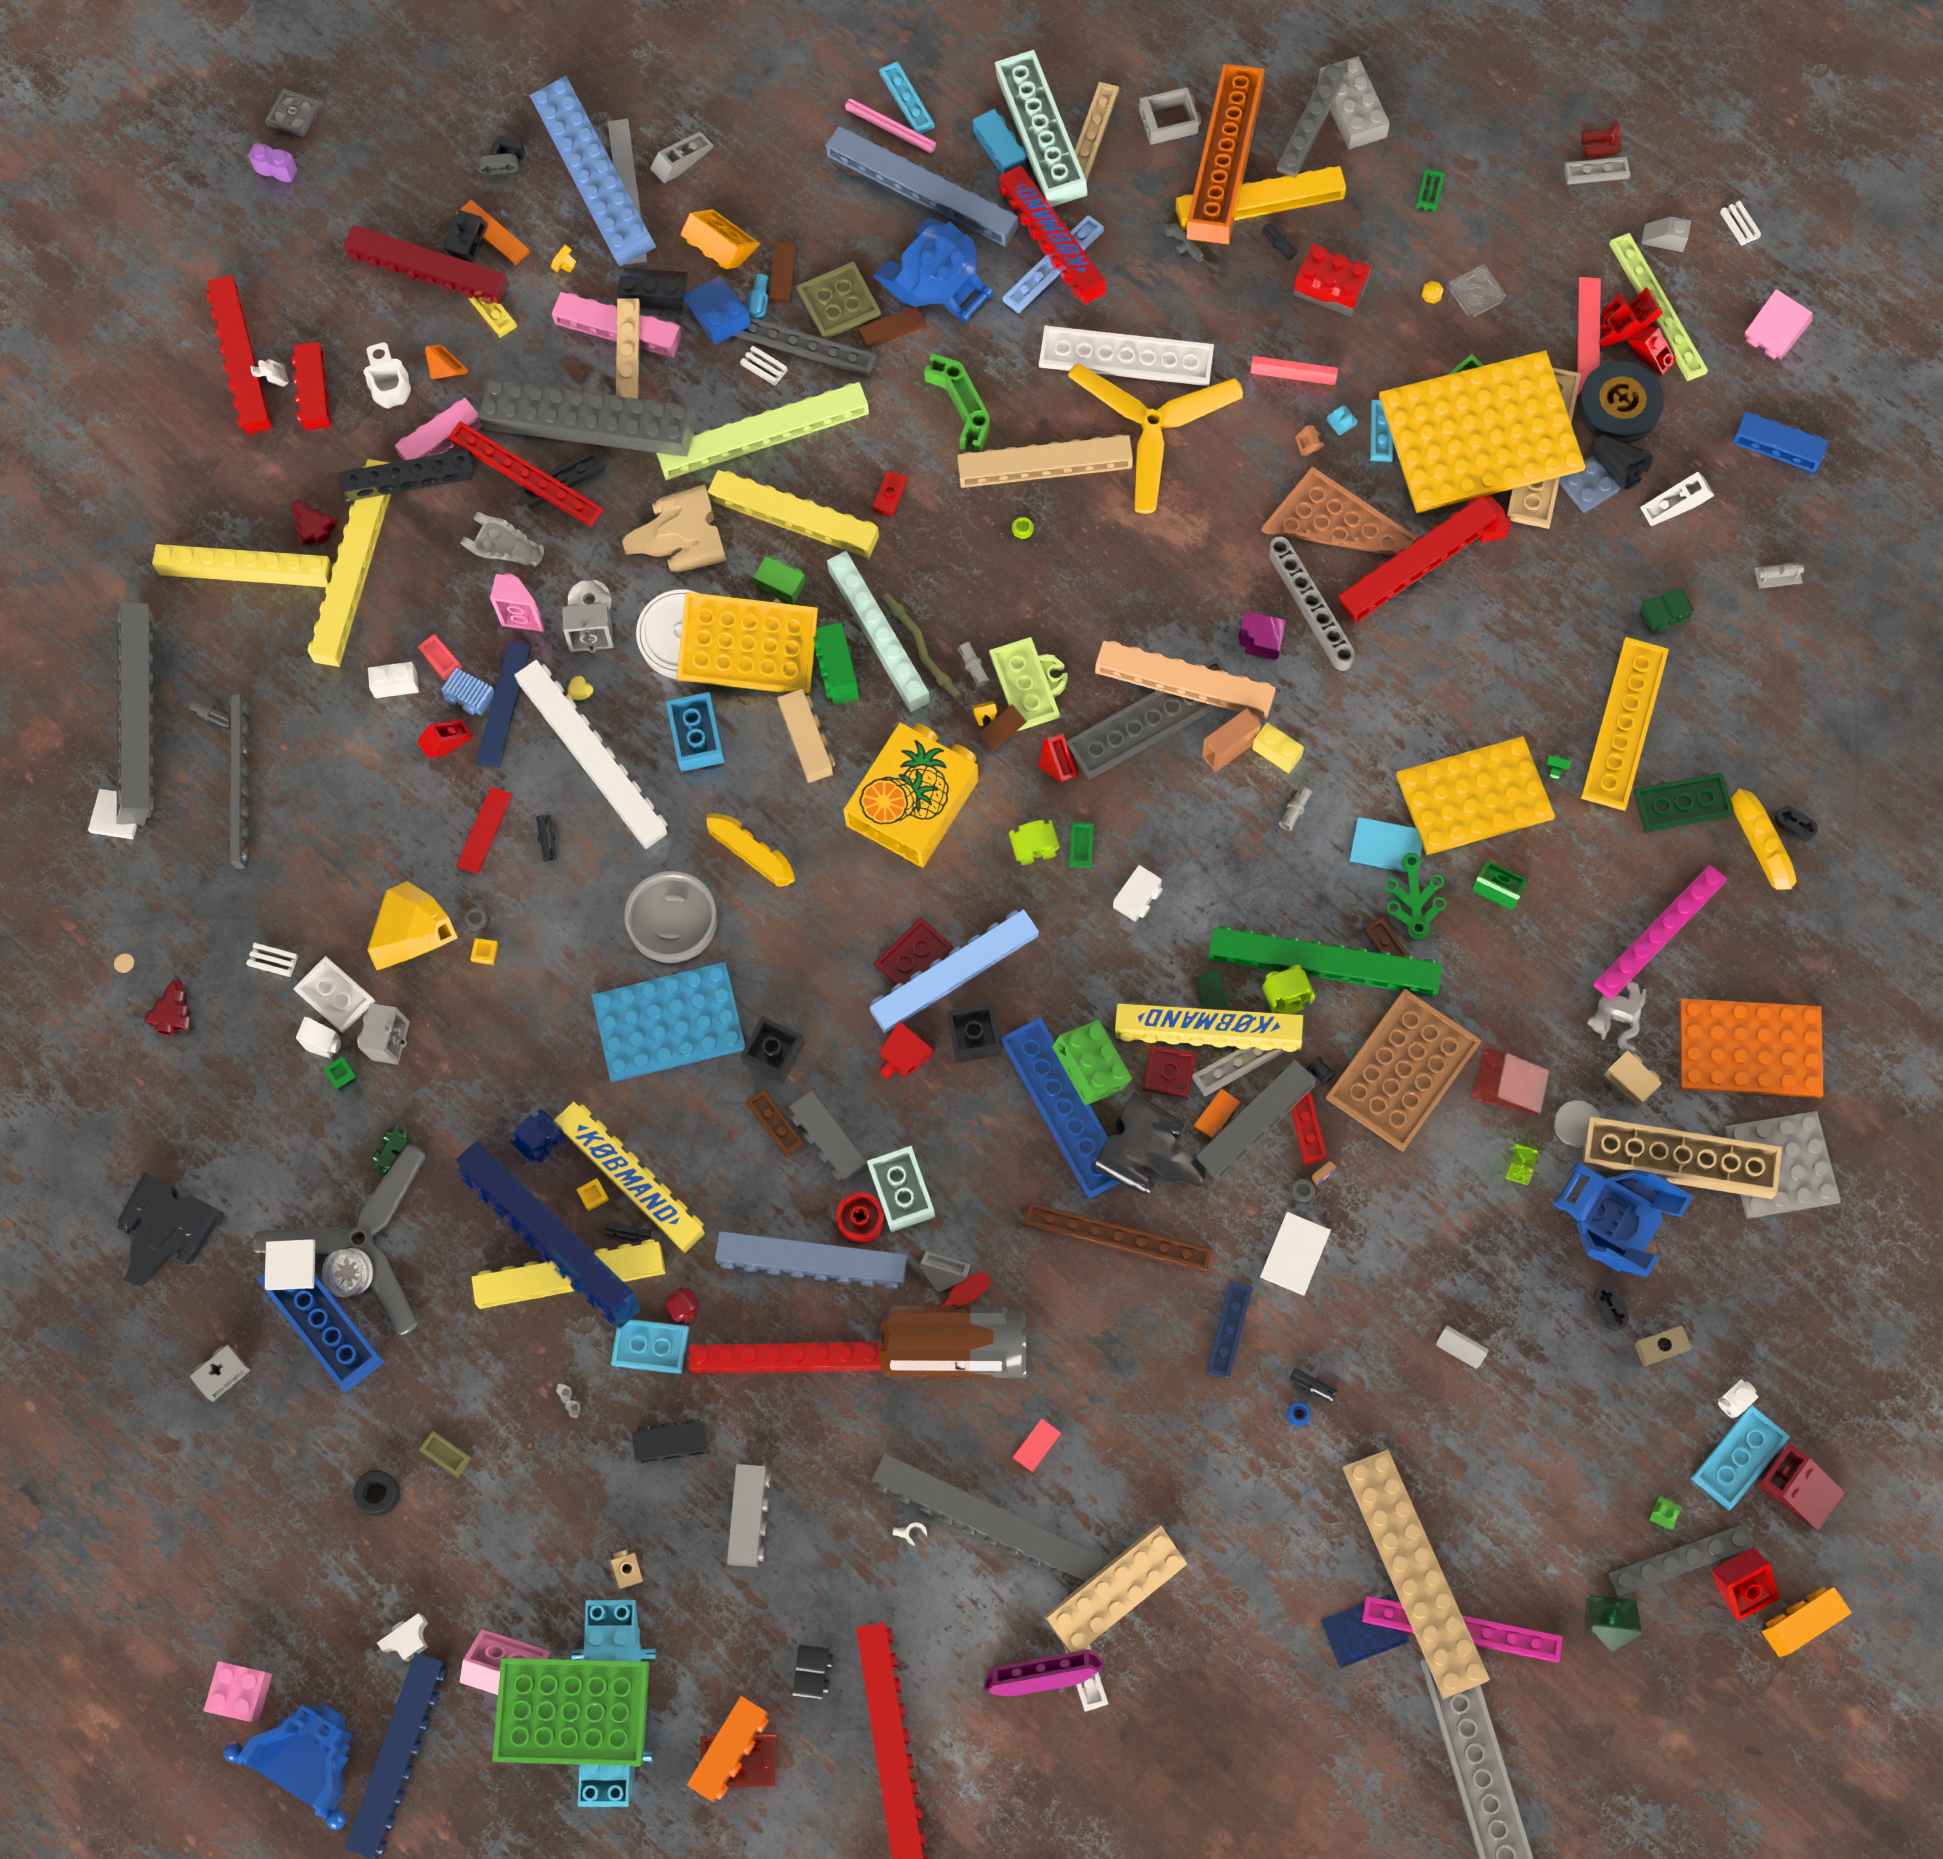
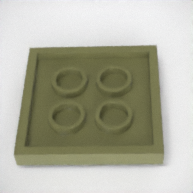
M854 261L796 286L822 339H828L881 316V311Z

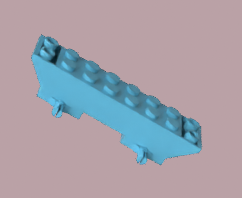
M586 1600L584 1649H572L573 1654H581L572 1655V1660L641 1661V1659H656L655 1654H647L656 1653V1648H641L636 1600ZM653 1750L644 1751V1755H653ZM645 1756L643 1761H653V1757ZM579 1764L578 1807H629L633 1782H635L636 1766Z

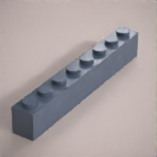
M719 1231L715 1255L717 1264H720V1267L724 1269H734V1266L744 1267L743 1270L748 1272H757L758 1269L767 1270V1273L772 1275H781V1272L790 1273V1276L796 1278H804V1275L814 1276V1279L819 1281H827L828 1278H833L843 1284H851V1281H857L867 1287L882 1284L884 1288L891 1290L904 1287L908 1261L906 1254Z

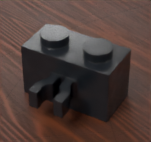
M459 210L457 216L452 221L451 231L445 238L444 249L451 256L473 263L488 223L481 216Z

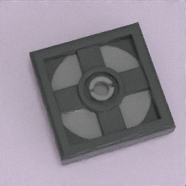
M283 88L265 120L266 125L304 138L321 107V102Z

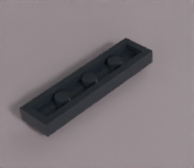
M592 450L551 471L548 475L572 488L604 471L605 466L596 451ZM524 486L518 489L529 510L547 501Z

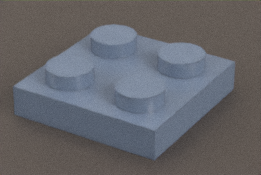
M1594 455L1584 461L1586 467L1584 471L1561 476L1559 484L1583 513L1616 494L1620 489Z

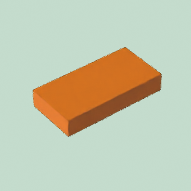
M1221 1089L1194 1124V1127L1213 1140L1214 1134L1226 1124L1240 1105V1101Z

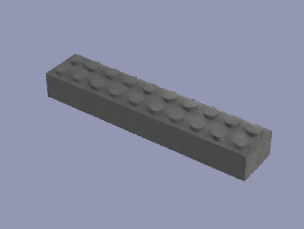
M497 380L488 381L478 414V419L485 430L686 457L688 456L698 420L693 407L690 405Z
M121 602L116 620V824L144 825L146 818H150L151 810L153 809V796H150L151 789L153 788V775H150V770L153 767V755H150V747L153 746V734H150V727L153 725V714L150 713V706L153 704V693H150V686L153 683V673H150V666H152L153 653L150 652V645L152 646L153 633L150 632L153 613L149 612V604Z

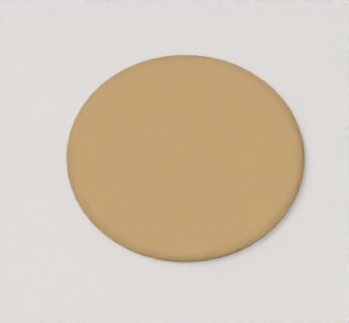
M120 954L114 961V967L120 973L129 972L134 966V959L130 954Z

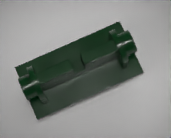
M397 1125L393 1126L392 1129L388 1128L382 1137L384 1144L381 1150L376 1149L371 1158V1161L374 1162L371 1168L374 1169L379 1166V1171L383 1174H387L398 1156L391 1153L394 1149L401 1153L409 1140L407 1137L409 1135L408 1132L402 1129L400 1132L396 1131Z

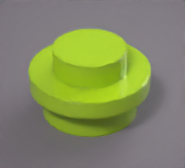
M1020 517L1012 524V532L1018 538L1025 539L1033 533V523L1026 517Z

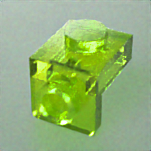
M1515 1144L1506 1179L1529 1185L1535 1169L1538 1150Z

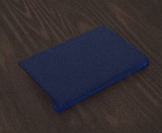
M1389 1594L1379 1598L1392 1601ZM1364 1604L1321 1620L1340 1668L1409 1642L1408 1637L1402 1630L1362 1622Z

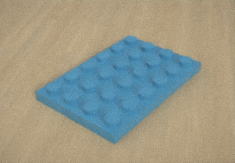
M725 962L592 994L611 1083L742 1051L745 1048Z

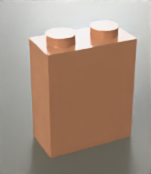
M1246 708L1204 739L1202 757L1215 772L1253 746L1254 739L1260 731L1259 718L1256 714L1250 713Z

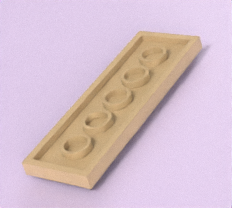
M1157 1524L1045 1614L1044 1617L1069 1653L1082 1651L1186 1566L1187 1563L1163 1527Z

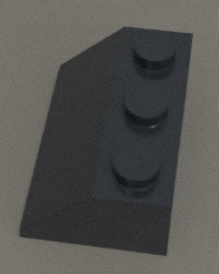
M625 268L619 277L618 299H639L641 309L683 311L685 301L683 295L686 293L688 272Z

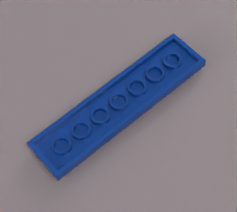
M1041 1017L1001 1037V1044L1088 1200L1119 1184V1182L1092 1169L1109 1138L1090 1104L1084 1105L1052 1048L1055 1042Z

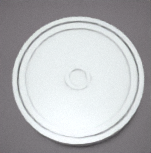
M672 590L657 596L644 608L637 623V643L643 658L653 670L673 679H677L685 593H697L691 590Z

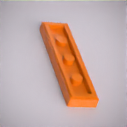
M472 200L460 209L481 216L488 223L483 239L514 266L530 253L524 244Z

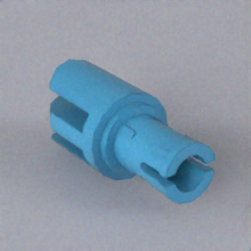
M764 274L755 275L754 287L748 293L746 303L749 317L762 321L765 318L769 296L765 293L768 277Z

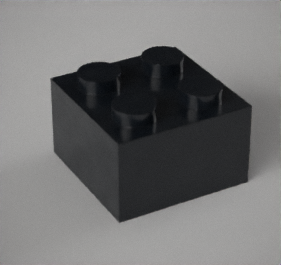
M993 1004L947 1012L956 1063L1001 1055V1045Z
M762 1016L740 1055L742 1063L784 1083L805 1044L802 1035Z

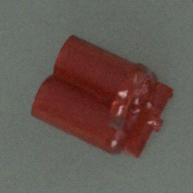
M1612 121L1610 128L1581 132V142L1584 146L1585 158L1611 156L1622 151L1618 121Z

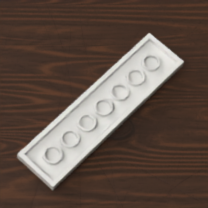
M1044 326L1039 367L1069 371L1074 365L1081 364L1096 374L1209 386L1214 344Z

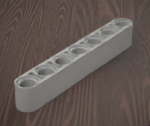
M1275 537L1271 541L1269 558L1333 666L1340 671L1348 670L1352 666L1355 652L1290 542L1284 537ZM1281 548V549H1283L1284 551H1283V552H1277V551H1275V549ZM1286 566H1292V567H1294L1295 569H1294V570H1288V569H1286L1285 567H1286ZM1300 583L1305 585V587L1299 588L1296 584ZM1312 601L1316 605L1310 606L1306 602ZM1323 619L1327 623L1321 624L1317 620ZM1334 637L1338 641L1332 642L1328 638ZM1345 655L1349 659L1342 660L1338 656Z

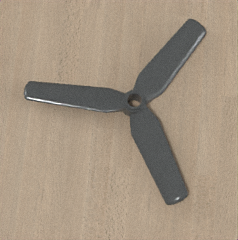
M408 1144L405 1146L362 1208L357 1227L351 1231L338 1227L258 1231L252 1240L253 1251L266 1253V1242L312 1239L315 1240V1254H334L348 1248L361 1250L368 1256L373 1267L370 1288L398 1335L408 1334L417 1326V1320L385 1254L374 1245L373 1238L389 1224L426 1159L425 1152L415 1145ZM365 1235L364 1242L360 1245H356L355 1241L357 1237Z

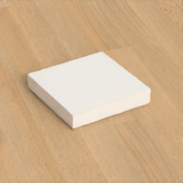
M99 789L88 831L95 834L134 839L137 828L136 824H116V791Z
M314 1239L266 1242V1290L314 1288Z

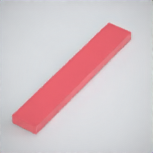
M1579 277L1577 373H1581L1577 394H1580L1589 374L1600 366L1601 278Z

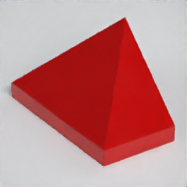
M1063 734L1044 740L1039 768L1058 782L1078 776Z

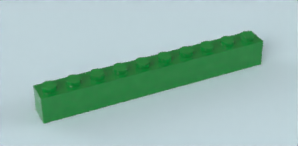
M1226 926L1213 927L1208 959L1210 961L1278 972L1286 971L1294 965H1300L1301 969L1310 977L1397 991L1406 989L1411 993L1435 997L1439 991L1442 964L1437 963L1433 959H1424L1422 961L1416 960L1409 955L1397 957L1383 951L1378 953L1368 952L1364 948L1346 949L1345 946L1340 944L1328 946L1323 945L1319 941L1302 942L1295 937L1277 938L1276 935L1270 933L1258 935L1254 934L1251 930L1233 931Z

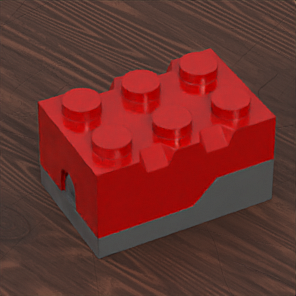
M1313 243L1296 276L1293 295L1352 318L1369 284L1372 266L1360 261H1350L1347 256L1340 253L1332 254L1328 252L1327 248Z

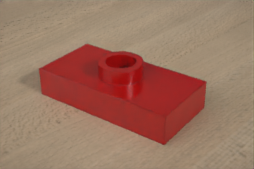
M887 470L873 504V511L893 517L908 482V477Z

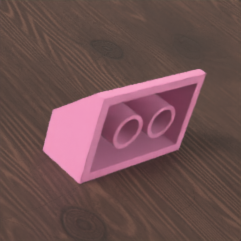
M509 573L503 575L496 574L490 599L501 625L544 632L545 626L535 600L519 578Z
M481 1629L463 1659L460 1683L498 1695L501 1658L549 1659L550 1651Z

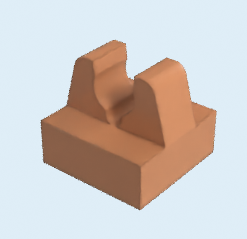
M1307 425L1295 436L1300 453L1304 456H1308L1324 446V443L1319 442L1318 439L1321 435L1320 432L1316 431L1312 425Z

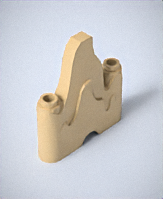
M705 484L655 500L656 502L652 503L655 516H659L648 524L633 530L622 540L626 555L643 553L658 557L675 554L671 556V559L667 560L670 571L675 573L727 561L716 526L709 525L714 520V514Z

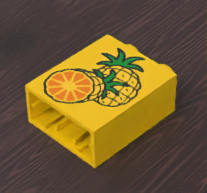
M900 722L844 808L846 826L924 868L978 782V764L974 763L977 759L976 756L967 748L954 744L950 750L937 743L938 736L925 725L916 723L913 728H910Z

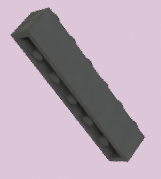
M1296 1060L1291 1064L1287 1063L1279 1072L1280 1075L1275 1080L1271 1079L1264 1085V1091L1258 1096L1254 1095L1247 1102V1107L1242 1112L1238 1111L1230 1119L1231 1123L1225 1129L1223 1127L1214 1134V1139L1209 1144L1205 1143L1197 1151V1160L1217 1182L1316 1086L1315 1077Z

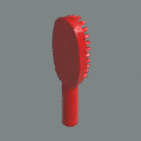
M983 1272L970 1275L965 1281L957 1284L950 1291L948 1299L937 1306H963L976 1300L989 1288L991 1284L989 1276Z

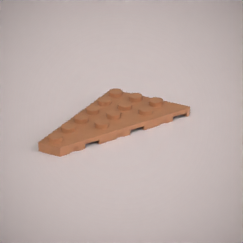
M1313 466L1262 526L1261 530L1266 534L1394 556L1403 548L1407 549L1417 538Z

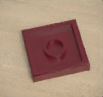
M1151 1044L1143 1090L1188 1099L1197 1053Z

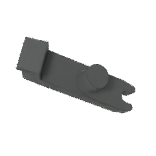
M1177 222L1168 225L1165 223L1164 231L1166 237L1174 236L1180 243L1176 246L1177 251L1182 254L1187 250L1198 263L1203 260L1202 256H1204L1203 253L1190 239H1187V235L1178 227Z

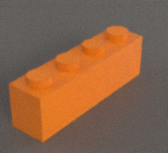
M740 1696L688 1781L687 1786L712 1802H715L716 1799L721 1800L728 1789V1786L725 1785L730 1776L734 1778L742 1766L739 1763L744 1754L748 1755L756 1743L753 1741L756 1733H762L768 1724L769 1719L766 1717L769 1713Z

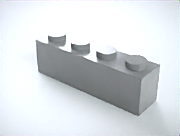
M736 1464L727 1558L729 1565L759 1567V1561L764 1559V1546L760 1545L761 1536L765 1537L767 1523L763 1522V1512H768L769 1497H765L766 1487L770 1488L771 1473H767L766 1466Z

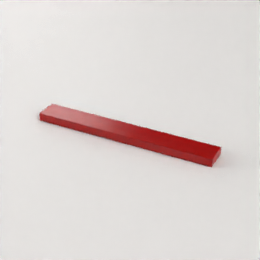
M459 421L448 436L450 442L463 450H468V453L591 528L604 512L603 508L461 421Z

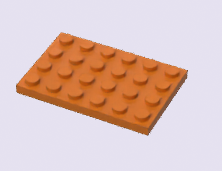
M1680 999V1090L1810 1098L1823 1097L1821 1006Z

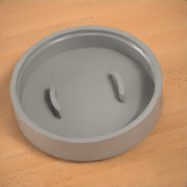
M666 871L646 878L632 891L625 907V924L633 944L642 954L655 961L678 963L695 957L711 942L717 927V910L710 891L700 880L687 873Z

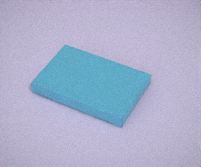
M1358 817L1349 861L1408 873L1402 868V859L1408 853H1415L1420 858L1423 843L1416 828ZM1413 858L1407 860L1409 865L1416 864Z
M618 1318L611 1365L683 1374L690 1327Z

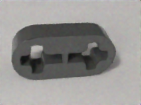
M514 154L483 156L478 160L479 172L483 175L513 173L518 170V158Z

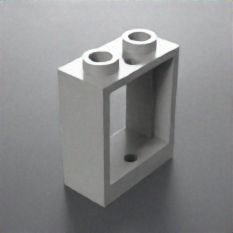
M1188 87L1140 98L1139 112L1150 145L1198 134L1201 116L1199 112L1195 111L1194 95H1190ZM1180 105L1184 106L1188 122L1163 128L1157 127L1153 115L1154 111Z

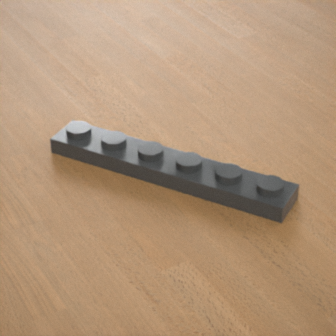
M1327 64L1277 165L1278 172L1297 177L1347 76L1346 69Z
M1745 1524L1610 1572L1607 1576L1617 1598L1753 1548L1754 1545Z

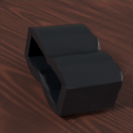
M799 1645L793 1696L823 1700L824 1694L828 1695L830 1680L826 1679L827 1669H832L833 1654H829V1648Z

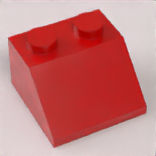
M1754 1547L1711 1570L1716 1587L1737 1622L1780 1599L1770 1564Z

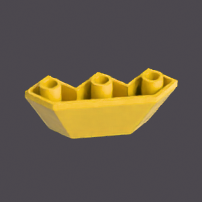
M405 881L386 890L367 950L376 970H380L438 948L456 939L457 935L449 917L435 899L418 887Z

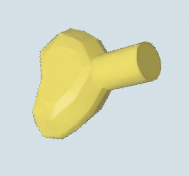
M575 676L568 685V694L565 697L566 699L570 697L572 700L586 699L592 695L593 687L587 684L582 676Z

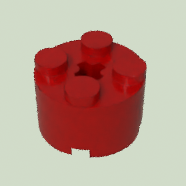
M856 1192L844 1198L838 1205L836 1220L840 1233L846 1240L862 1245L873 1243L880 1236L884 1228L885 1218L883 1209L874 1196L865 1192ZM861 1215H864L865 1220L857 1222L856 1218H860Z

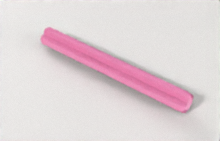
M854 99L847 101L845 105L847 111L928 153H933L935 150V141Z

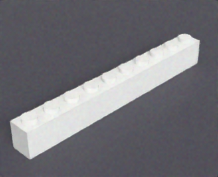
M537 660L533 661L515 674L517 683L645 850L667 835L666 821L660 814L656 816L653 812L654 806L647 797L643 799L639 794L641 789L637 783L629 781L626 777L629 774L624 766L616 764L613 760L616 757L611 749L602 746V738L596 730L592 732L589 729L588 725L590 723L583 714L579 715L576 712L577 706L570 697L566 699L562 694L564 689L557 680L555 682L552 681L549 677L552 674L545 664L541 666Z

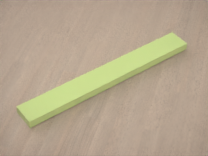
M1627 233L1610 240L1609 245L1637 294H1640L1646 287L1653 292L1663 312L1654 321V324L1660 329L1686 380L1689 381L1705 375L1708 371L1707 367L1631 234Z

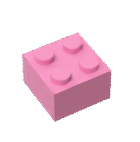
M218 1661L204 1711L258 1724L272 1674Z

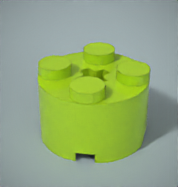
M1044 820L1030 822L1019 826L1020 831L1014 833V830L1009 832L1016 860L1021 861V865H1029L1035 862V858L1043 857L1044 860L1056 856L1055 851L1060 848L1052 820H1048V824H1044Z
M1300 965L1291 966L1288 970L1280 973L1278 971L1266 975L1267 981L1262 986L1272 1013L1294 1014L1304 1009L1303 1004L1307 1001L1310 1005L1315 999V994L1307 975Z

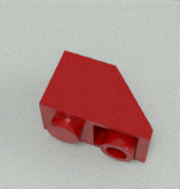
M1646 327L1627 340L1636 357L1660 375H1664L1676 362L1659 328Z

